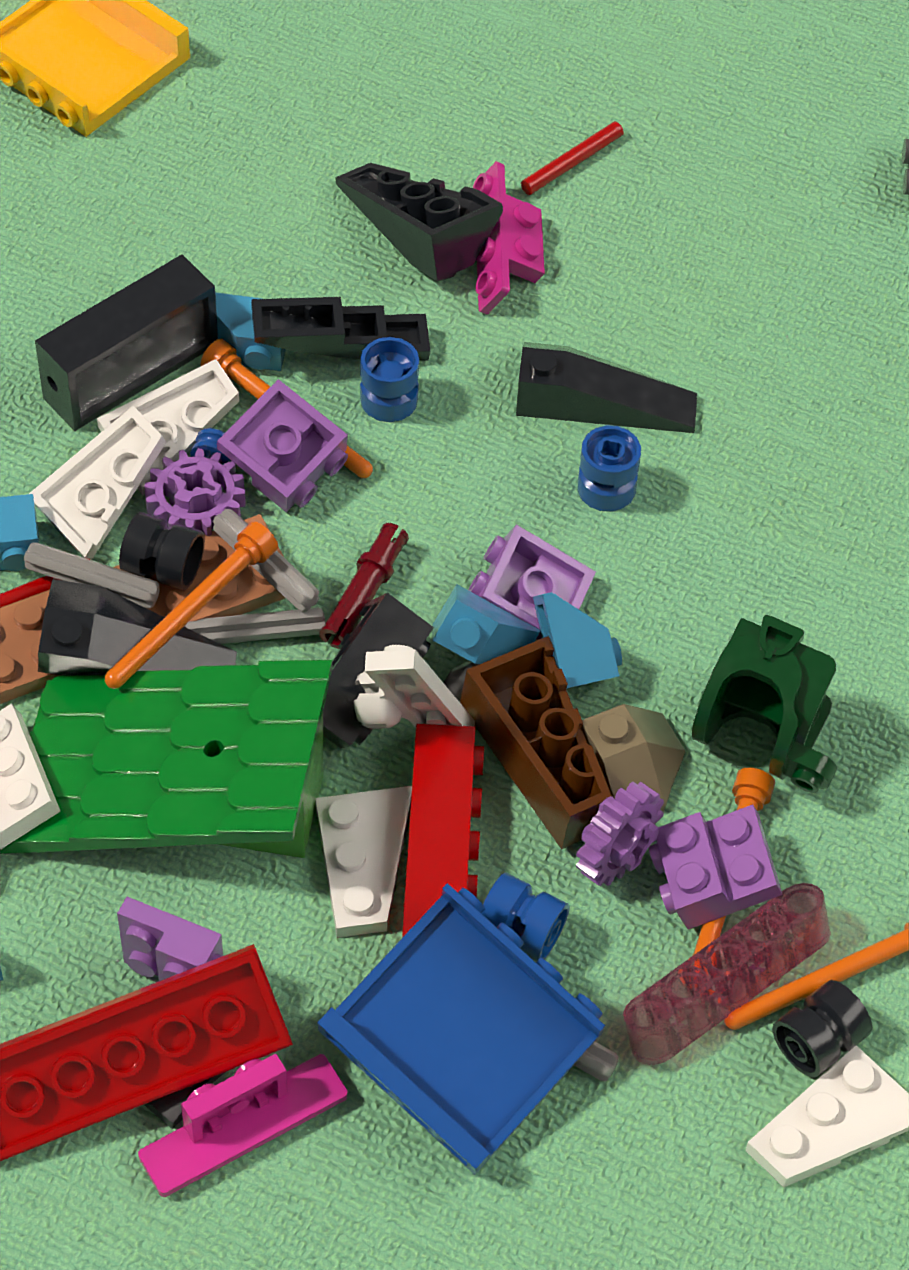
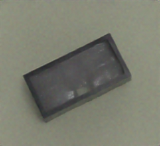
M181 254L36 339L35 345L43 399L76 431L204 354L206 349L214 341L218 340L215 285Z

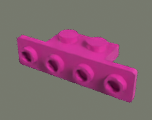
M495 161L485 173H481L473 185L474 189H478L497 200L503 206V212L476 259L479 312L486 315L509 293V273L536 283L545 274L541 209L506 194L505 165L498 161Z
M277 1054L264 1060L254 1059L243 1064L235 1072L234 1076L217 1085L206 1084L193 1091L187 1098V1101L181 1103L184 1126L140 1149L138 1157L159 1195L167 1197L342 1103L347 1099V1089L324 1054H319L289 1071L286 1070Z

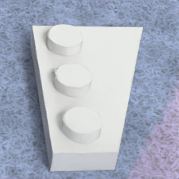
M217 359L97 418L98 428L102 432L129 408L134 406L163 436L166 444L138 486V490L143 496L145 494V483L151 482L150 470L152 468L163 470L162 458L165 456L175 462L179 460L180 450H184L187 453L196 444L195 439L199 431L213 428L239 402V392Z
M132 406L29 494H33L35 506L83 558L92 560L166 442L150 422Z
M12 703L0 710V849L60 812L22 714Z
M412 786L316 798V814L337 938L387 931L397 882V872L406 835L408 815L411 809Z
M855 1046L749 1140L745 1151L781 1186H789L840 1164L843 1158L869 1147L871 1150L889 1143L891 1138L909 1131V1093L858 1046Z

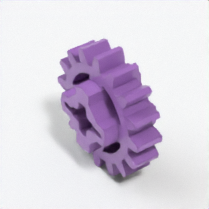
M198 448L195 457H188L184 450H180L179 460L174 462L165 456L162 458L163 470L157 468L150 470L151 482H146L144 486L148 515L164 519L169 529L176 524H181L200 530L206 536H211L214 529V518L225 509H231L241 517L240 507H245L246 505L243 474H236V464L233 461L222 465L221 453L216 452L209 459L204 457L203 449ZM165 496L169 497V503L165 499Z
M631 782L626 791L623 788L618 789L615 799L611 796L605 799L600 804L599 810L592 818L591 823L583 830L581 839L585 842V845L576 854L580 858L576 864V868L581 870L580 873L598 886H601L603 883L609 886L615 876L621 879L626 869L632 871L641 864L643 855L649 846L656 841L659 834V827L655 824L664 814L660 810L664 804L660 794L642 782L639 784Z

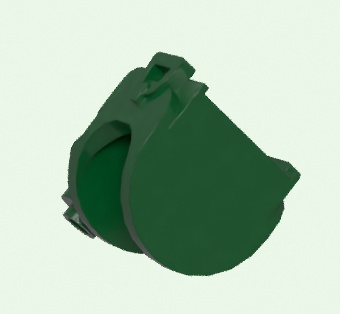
M770 615L763 617L761 626L741 618L730 641L721 653L705 687L695 715L692 739L707 745L717 734L721 726L729 720L738 717L752 718L769 726L777 737L770 761L769 774L782 780L788 776L794 785L810 793H817L819 789H827L837 771V766L829 757L812 749L831 712L832 702L826 695V691L836 673L835 660L830 655L802 644L804 630Z

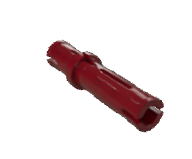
M393 523L383 524L369 552H364L356 563L357 572L325 626L319 632L320 637L325 643L329 640L331 634H336L330 646L340 649L338 646L347 633L351 635L360 622L362 615L359 613L364 605L374 598L381 584L386 583L391 578L394 572L392 565L409 540V536L404 529L400 531L397 538L394 537L392 539L399 527L398 525Z

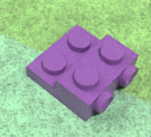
M278 379L217 441V449L252 477V485L287 512L294 504L302 508L313 498L318 489V486L314 483L325 472L329 476H333L342 468L348 458V455L345 453L348 434Z
M516 524L504 538L497 535L491 542L483 558L491 563L487 573L480 571L468 590L540 630L533 597L553 592L577 609H580L596 571ZM541 631L536 640L542 639Z
M753 804L707 822L701 812L663 825L659 827L657 843L649 846L650 856L659 874L665 872L668 881L667 884L659 886L665 908L670 915L677 912L688 930L783 895L760 816Z
M127 896L117 912L124 963H127L134 972L142 976L154 977L156 975L159 981L223 956L222 934Z

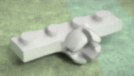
M389 645L384 648V651L366 652L365 671L359 674L355 681V685L361 684L365 693H360L358 698L354 700L357 719L363 726L370 729L391 728L398 724L401 718L409 720L415 728L416 723L475 726V720L415 649L405 645Z

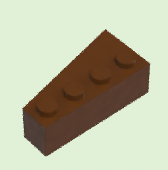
M549 636L467 669L460 703L475 720L476 729L562 850L582 841L584 828L591 823L592 818L599 810L600 804L608 797H612L593 747L587 744L582 731L583 721L578 709L572 706L566 690L568 683L562 668L558 669L553 657L554 648Z

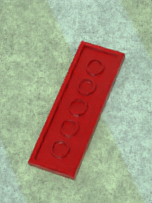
M252 944L1 1043L0 1161L239 1067L251 1060L262 1058L292 1046L291 1037L255 945Z

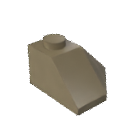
M622 704L583 719L582 731L587 744L593 747L612 797L615 799L616 793L620 788L626 791L631 782L636 784L642 782L660 794V798L664 800V804L660 809L663 812L685 755V749L663 713Z

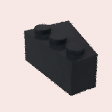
M385 593L364 605L359 613L363 616L362 620L351 635L347 633L338 646L340 651L332 660V673L323 708V736L340 749L351 746L353 742L360 745L373 730L363 726L358 721L354 707V700L358 698L360 693H365L361 684L355 685L357 676L365 671L366 652L384 651V648L389 645H405L415 649L423 658L431 646V643L426 638L434 627L389 593Z

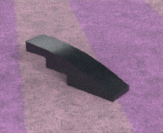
M341 297L251 299L255 343L296 352L361 359L362 351L369 343L379 338L394 337L409 342L417 350L419 361H429L430 343L426 314L385 315L384 305L342 306Z

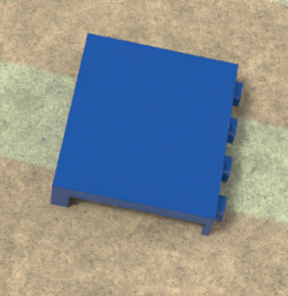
M447 883L442 888V896L336 1010L331 1007L317 1022L320 1033L475 1175L602 1035L605 1025L599 1020L603 1013L589 998L581 993L574 998L559 984L563 977L549 962L543 958H539L534 962L520 949L524 942L510 927L502 922L497 927L494 926L481 914L485 907L471 892L463 887L457 892Z

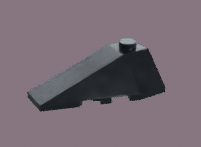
M374 163L365 164L335 177L336 185L413 267L436 281L450 279L457 272L474 264L503 212L502 203L478 189L465 186L460 192L445 189V182L433 178L428 183L411 180L410 172Z
M524 342L518 382L516 416L685 433L695 432L696 392L569 346Z
M53 579L45 608L38 650V672L62 676L106 675L117 662L165 617L101 586ZM183 627L138 671L192 670L198 666L235 665L237 652Z

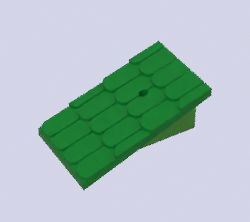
M332 660L259 661L258 665L198 666L192 670L137 671L117 689L109 688L106 685L105 675L58 676L52 680H47L41 694L40 707L30 737L60 812L0 849V854L218 844L305 858L316 811V798L319 797L324 775L323 708L332 673Z

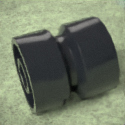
M139 512L132 518L125 532L120 549L119 567L123 571L144 578H150L153 574H156L159 583L180 590H187L193 583L202 561L205 534L200 530L181 524H176L169 529L164 519Z
M829 980L806 997L803 1010L793 1007L774 1022L772 1028L774 1039L786 1059L801 1073L814 1078L838 1061L841 1051H850L869 1036L873 1027L871 1018L860 999L842 983Z

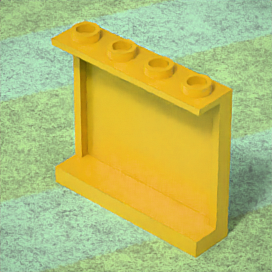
M30 0L0 22V80L5 85L14 87L27 96L37 107H43L52 113L64 126L72 127L85 137L190 59L188 27L147 0Z

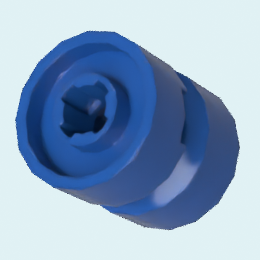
M385 337L369 343L362 351L360 359V376L362 380L360 383V401L362 408L370 417L378 421H401L414 412L418 403V352L409 342L400 338Z
M606 425L595 428L584 438L578 475V493L582 501L589 507L599 511L612 512L623 509L632 502L636 494L641 445L637 437L629 430L619 426Z
M505 872L501 874L489 891L483 903L485 910L481 914L496 927L501 922L510 927L524 942L520 949L532 960L537 961L539 958L545 960L556 944L566 923L570 905L544 891L536 896L533 895L530 884Z

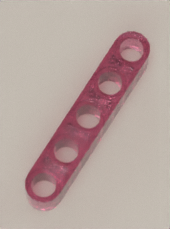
M808 883L795 884L782 891L783 895L769 900L632 999L625 1006L623 1016L632 1054L636 1060L648 1065H656L668 1061L727 1018L733 1011L746 1004L822 948L831 936L823 891L818 886Z

